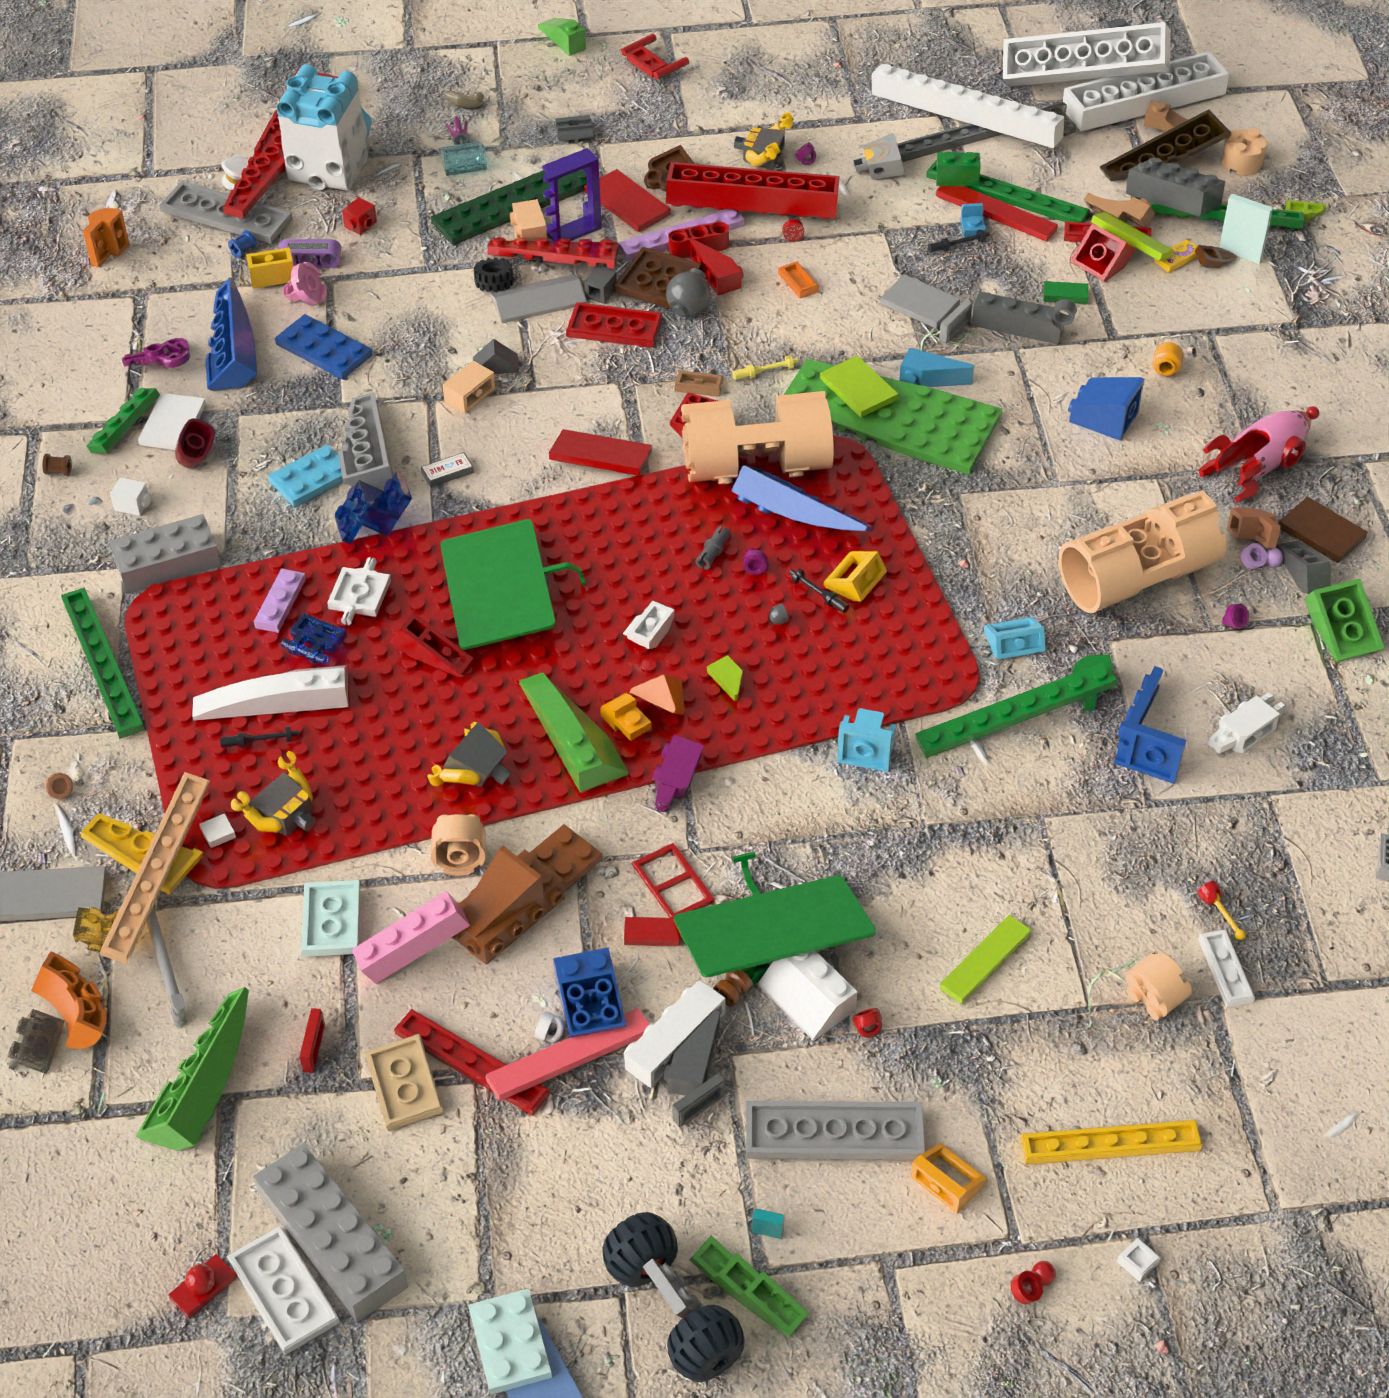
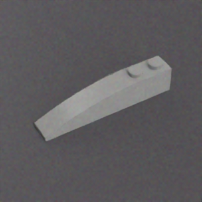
M372 392L354 397L351 400L348 412L349 421L345 424L346 433L345 436H342L341 440L342 449H339L338 452L343 482L373 496L386 494L395 490L396 484L376 396Z

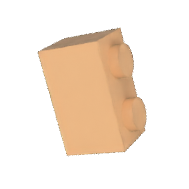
M538 199L512 203L513 212L510 213V220L512 226L515 225V237L526 238L527 241L547 238L546 223Z
M472 361L443 384L444 401L459 411L466 413L495 390L494 372Z

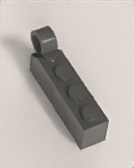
M979 291L973 306L971 326L1059 344L1064 326H1068L1074 321L1077 307L1069 300H1059L1055 307ZM1060 311H1065L1069 315L1063 314Z

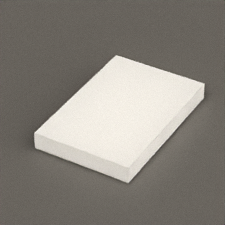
M161 393L138 439L139 445L175 450L178 437L186 422L192 418H200L206 406L205 398Z

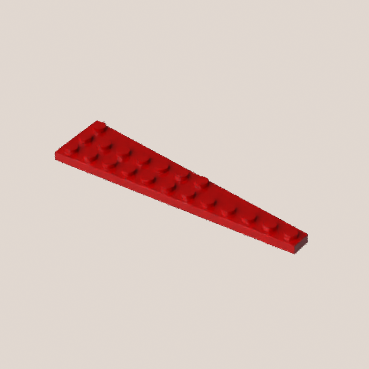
M318 73L320 76L338 78L337 76ZM277 110L274 111L272 118L254 148L253 157L250 156L247 168L243 169L241 179L237 180L234 189L223 206L224 214L244 218L286 168Z

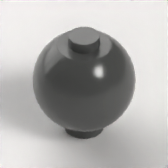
M692 268L690 271L675 275L668 283L666 299L673 312L678 316L697 315L708 305L710 288L705 280L706 275L703 271Z

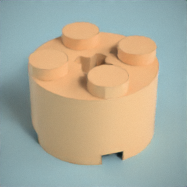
M1257 128L1230 130L1231 136L1226 138L1221 159L1222 166L1229 172L1230 169L1235 170L1236 174L1241 176L1258 173L1259 169L1264 165L1268 145L1266 138L1260 134V130Z
M473 814L439 816L437 823L432 829L431 861L436 868L438 865L443 868L444 873L455 876L471 874L474 872V868L479 865L481 867L485 862L486 831L480 822V818Z
M1153 951L1127 972L1129 987L1126 990L1133 1001H1142L1147 1006L1146 1009L1153 1019L1159 1020L1190 997L1192 989L1189 981L1184 983L1180 975L1183 971L1175 961L1162 952L1155 955L1156 951Z

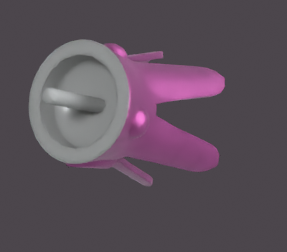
M455 117L456 131L449 124L446 126L453 137L454 144L458 147H464L469 143V135L467 134L468 122L465 121L463 130L459 118Z

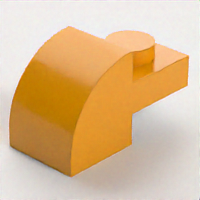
M624 693L606 703L600 709L601 717L615 731L620 729L630 741L652 729L651 721L636 707V699L630 694Z

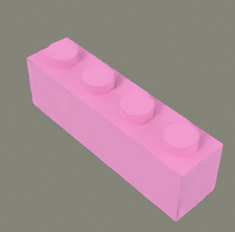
M445 891L353 948L352 951L360 970L377 984L463 931L470 924L461 905Z

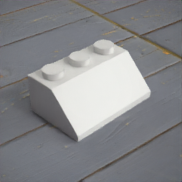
M816 951L773 961L758 982V986L813 1041L856 1011L857 991Z

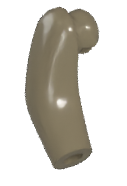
M452 90L446 94V99L459 107L476 108L484 104V95L478 91L473 93V97Z

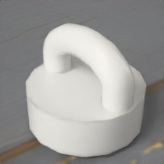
M544 1012L535 1030V1038L551 1043L558 1041L563 1035V1021L552 1013ZM552 1024H556V1033L549 1035Z

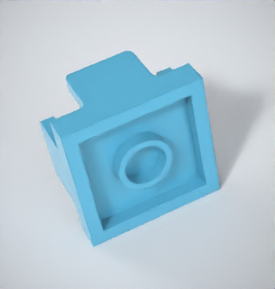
M858 709L854 723H850V716L845 715L839 727L837 762L888 772L895 743L896 725L891 724L890 730L881 729L884 714L872 710Z

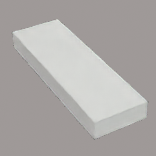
M1226 929L1199 934L1198 941L1226 1008L1254 1003V994Z

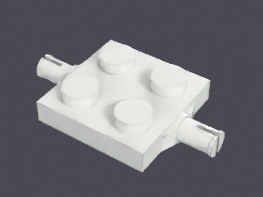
M371 557L367 558L364 568L353 569L343 567L327 602L328 608L345 612L341 619V622L345 625L346 623L348 625L352 623L355 614L376 617L391 578L390 574L374 571L377 560L374 558L372 560Z

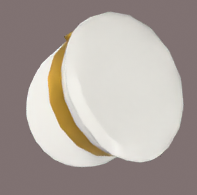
M235 156L222 162L225 172L222 184L225 188L229 190L234 189L237 180L242 177L243 169L248 166L249 158Z

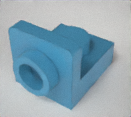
M982 203L962 205L960 223L964 238L976 235L977 230L980 229L986 233Z

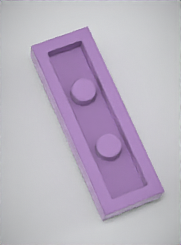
M286 569L280 570L254 620L255 628L279 633L306 580L305 573Z

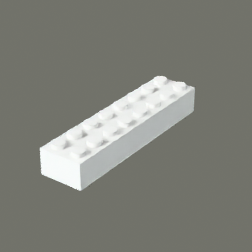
M1164 22L1004 39L1003 80L1009 87L1170 71L1171 30Z
M1205 52L1170 61V71L1106 77L1064 88L1062 109L1080 132L1144 116L1150 101H1160L1170 104V108L1225 95L1229 73L1210 52Z

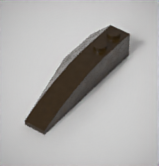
M1208 109L1101 165L1100 170L1110 181L1128 178L1129 169L1137 166L1139 163H1143L1150 158H1159L1167 164L1178 162L1231 136V131Z

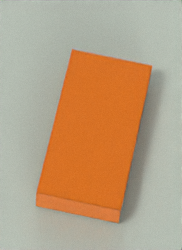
M798 261L778 268V274L800 299L819 292V285Z

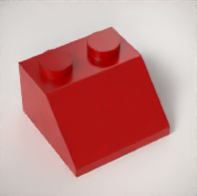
M1092 223L1070 262L1106 282L1125 268L1136 248Z

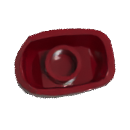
M189 419L182 428L176 443L175 458L177 462L183 467L190 469L199 466L212 448L215 437L214 428L199 419Z

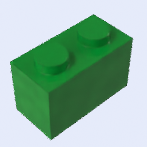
M937 152L936 186H979L980 153Z

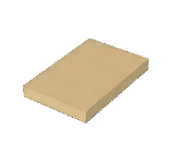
M420 1034L365 1052L388 1131L444 1112Z

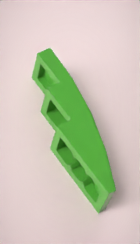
M712 1235L689 1259L736 1301L787 1337L794 1332L809 1314L764 1271L759 1274L738 1253L733 1256Z

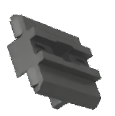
M590 115L555 118L554 123L559 141L574 140L575 144H577L578 139L594 138Z

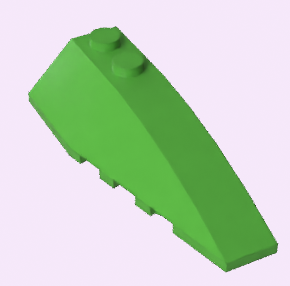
M543 672L519 680L521 688L579 792L628 775L625 765L607 734Z
M246 987L227 995L208 1023L212 1028L206 1030L198 1037L193 1044L197 1048L196 1051L187 1060L183 1059L177 1067L181 1072L174 1083L168 1081L163 1087L136 1135L137 1138L176 1151L194 1147L201 1140L205 1124L212 1119L216 1112L215 1106L227 1083L239 1048L249 990Z

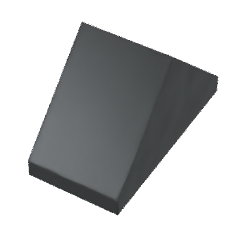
M492 339L473 356V361L493 371L494 374L519 372L518 354L495 339Z

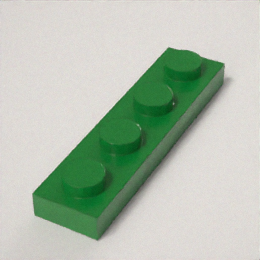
M140 388L133 393V397L120 407V411L107 420L106 426L92 436L93 439L86 445L91 453H106L160 396L157 389Z

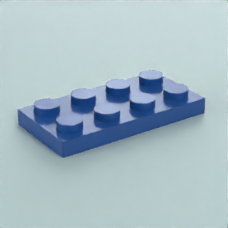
M306 314L275 337L276 345L342 380L372 356V348Z

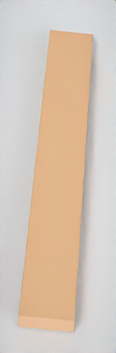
M184 772L100 950L101 956L125 964L128 963L210 786V780Z

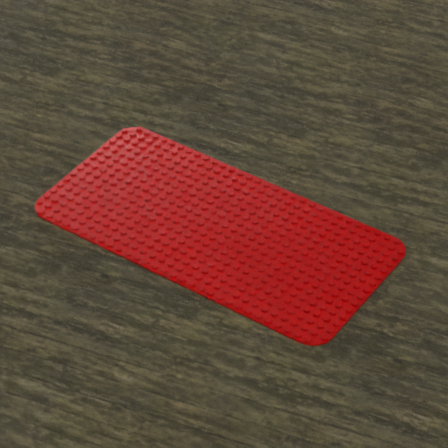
M834 435L833 466L830 469L810 470L803 472L804 476L789 477V474H783L777 448V450H774V453L761 454L760 450H754L751 455L738 456V475L743 465L761 468L805 490V493L822 499V504L833 505L841 509L842 514H850L873 526V532L816 526L793 520L771 512V514L764 513L757 509L758 504L752 501L751 504H747L737 499L738 494L732 492L737 478L733 479V483L719 484L718 480L689 482L688 474H690L691 469H686V465L169 580L160 584H152L133 599L125 614V631L164 813H166L184 772L210 780V786L182 847L192 851L193 849L203 851V857L186 877L198 885L214 889L248 885L432 839V829L437 823V818L441 815L473 814L478 816L482 825L485 826L654 784L656 781L652 780L655 768L657 764L662 766L665 759L661 757L665 743H671L674 735L704 745L702 756L695 772L699 773L838 738L840 723L844 720V716H850V723H854L860 708L882 712L884 718L881 727L948 711L964 704L976 691L980 677L977 659L874 458L862 444L849 438ZM530 519L533 523L543 568L569 562L582 569L585 586L581 584L579 573L571 569L545 574V576L550 578L547 587L556 622L553 628L463 650L473 657V660L460 677L416 660L390 642L404 622L414 612L460 647L440 543L445 539ZM718 526H722L721 531L726 527L731 535L723 545L722 553L714 559L709 569L705 570L704 567L701 569L696 564V559L703 551L704 543L713 536ZM749 548L762 551L767 555L768 567L763 573L753 575L744 569V556ZM851 551L878 552L887 570L862 601H852L838 594V598L850 606L846 613H842L834 606L829 607L826 605L822 595L799 580L798 584L794 583L792 575L789 573L791 569L796 572L797 569H801L805 572L804 578L823 591L832 592L824 586L823 582ZM371 557V560L374 558L377 560L374 571L390 574L391 578L376 617L355 614L350 625L346 623L345 625L341 622L345 612L328 608L327 602L343 567L353 569L364 568L367 558ZM853 563L841 578L847 579L858 565ZM286 569L305 573L306 580L279 633L255 628L254 620L280 570ZM655 601L674 609V618L669 631L657 647L648 649L628 639L623 633L635 617L643 614L649 604ZM782 603L788 614L789 622L776 625L770 620L769 612L771 608ZM727 655L743 671L739 696L736 701L707 673V666ZM347 665L348 707L193 720V698L215 689L297 669ZM543 672L607 734L625 765L628 775L579 792L521 688L519 680ZM661 675L682 679L685 711L683 715L672 713L631 694L630 691L633 687ZM624 693L630 694L636 699V707L651 721L652 729L631 741L620 729L615 731L600 714V709L603 705ZM473 722H479L484 728L495 730L499 733L507 751L501 765L511 772V775L503 785L492 777H489L482 787L457 782H443L439 786L431 785L427 776L429 774L434 775L432 767L438 765L442 771L445 769L443 766L449 755L465 737L464 729L471 730ZM291 726V731L299 730L300 734L292 736L291 742H287V738L282 737L254 741L243 748L239 746L221 748L220 737L238 735V732L256 736L285 732V727ZM288 751H291L296 756L294 766L296 769L300 768L311 789L313 796L311 802L312 816L316 819L315 825L309 831H305L298 826L289 835H283L279 832H261L244 816L243 811L232 809L231 801L236 799L239 803L243 804L237 797L240 791L247 793L251 801L283 772L288 775V770L279 767L278 759L281 756L285 763H291L286 754ZM225 814L235 832L236 838L210 848L201 831L200 823Z

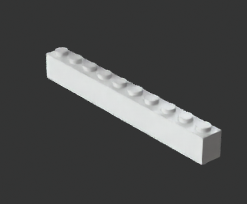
M881 64L872 73V95L1054 148L1063 138L1064 116L1054 112L1023 105L1016 101L992 96L961 85H954L943 80L927 77L926 75L913 73L906 69L892 67L888 64Z

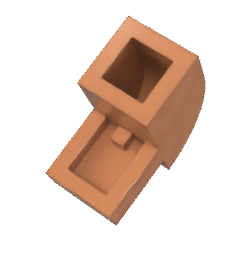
M1231 508L1227 531L1237 539H1255L1268 549L1276 548L1281 526L1276 522L1277 516L1267 511L1254 508Z

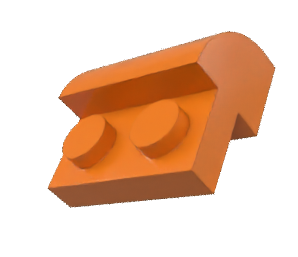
M103 208L88 215L90 224L83 230V235L91 265L99 267L110 255L118 257L130 243L122 210Z

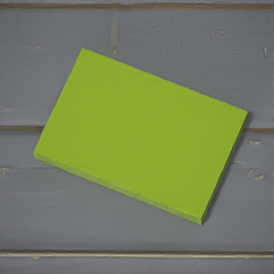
M858 355L820 373V379L860 417L898 400V393Z

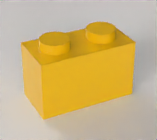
M290 247L246 254L252 288L287 284L291 280V271L294 266Z

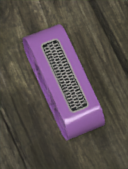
M285 239L279 244V249L290 247L293 266L299 263L310 262L316 268H335L340 261L342 247L338 241L333 239Z

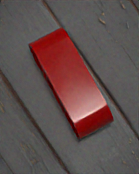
M713 222L673 230L668 235L669 254L680 258L690 257V240L693 239L716 251L726 250L729 247V225L725 222Z

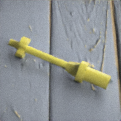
M788 355L785 356V361L762 367H753L750 364L747 365V368L732 371L734 380L745 377L751 379L764 370L785 365L788 369L794 368V363L799 361L798 358L792 359Z

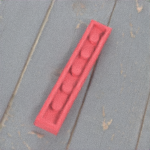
M636 1008L624 1014L626 1027L565 1039L486 1074V1081L497 1099L501 1101L639 1040L650 1024L639 1008Z

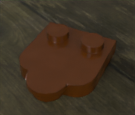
M681 145L674 147L649 160L648 172L644 177L645 186L649 189L660 188L666 192V180L670 163H695Z

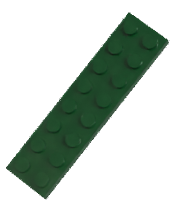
M582 169L557 179L559 201L585 191L584 186L587 185V177ZM542 170L455 207L441 211L431 216V223L452 245H456L511 222L512 203L538 199L541 209L551 205V198L547 199L544 197V191L550 189V182L546 183L543 181V175L546 172Z

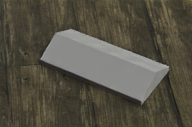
M574 274L504 289V291L490 292V297L501 323L574 308L576 302L586 303L580 279Z

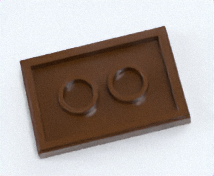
M1308 496L1279 521L1280 529L1337 563L1366 538L1368 533L1366 530Z

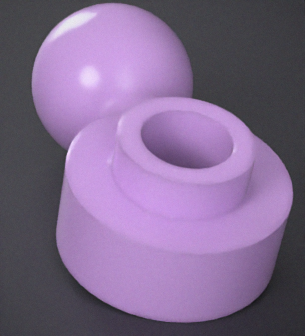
M1252 543L1241 551L1242 563L1252 570L1263 566L1265 563L1270 567H1277L1284 559L1281 550L1270 548L1265 551L1257 543Z

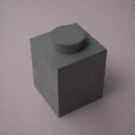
M597 265L584 280L585 298L605 304L614 293V284L617 282L616 272Z

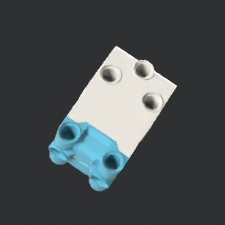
M304 64L294 77L287 80V90L276 105L288 180L309 184L315 190H323L325 187L350 191L359 172L367 162L368 150L365 140L369 135L372 124L370 115L364 111L360 104L357 77L350 71L341 72L338 78L320 76L313 66Z

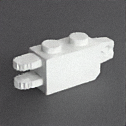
M1270 692L1261 698L1256 695L1249 701H1243L1235 711L1230 714L1226 713L1218 723L1219 729L1210 737L1208 745L1219 754L1230 748L1236 753H1244L1276 730L1279 716L1284 713L1287 706L1280 702L1271 707L1270 704L1274 701V696Z

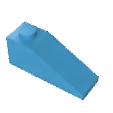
M909 348L900 366L899 381L927 387L971 385L973 382L974 364Z

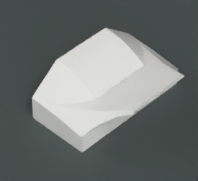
M652 601L643 614L635 617L623 634L628 639L648 649L656 648L669 631L674 618V609Z

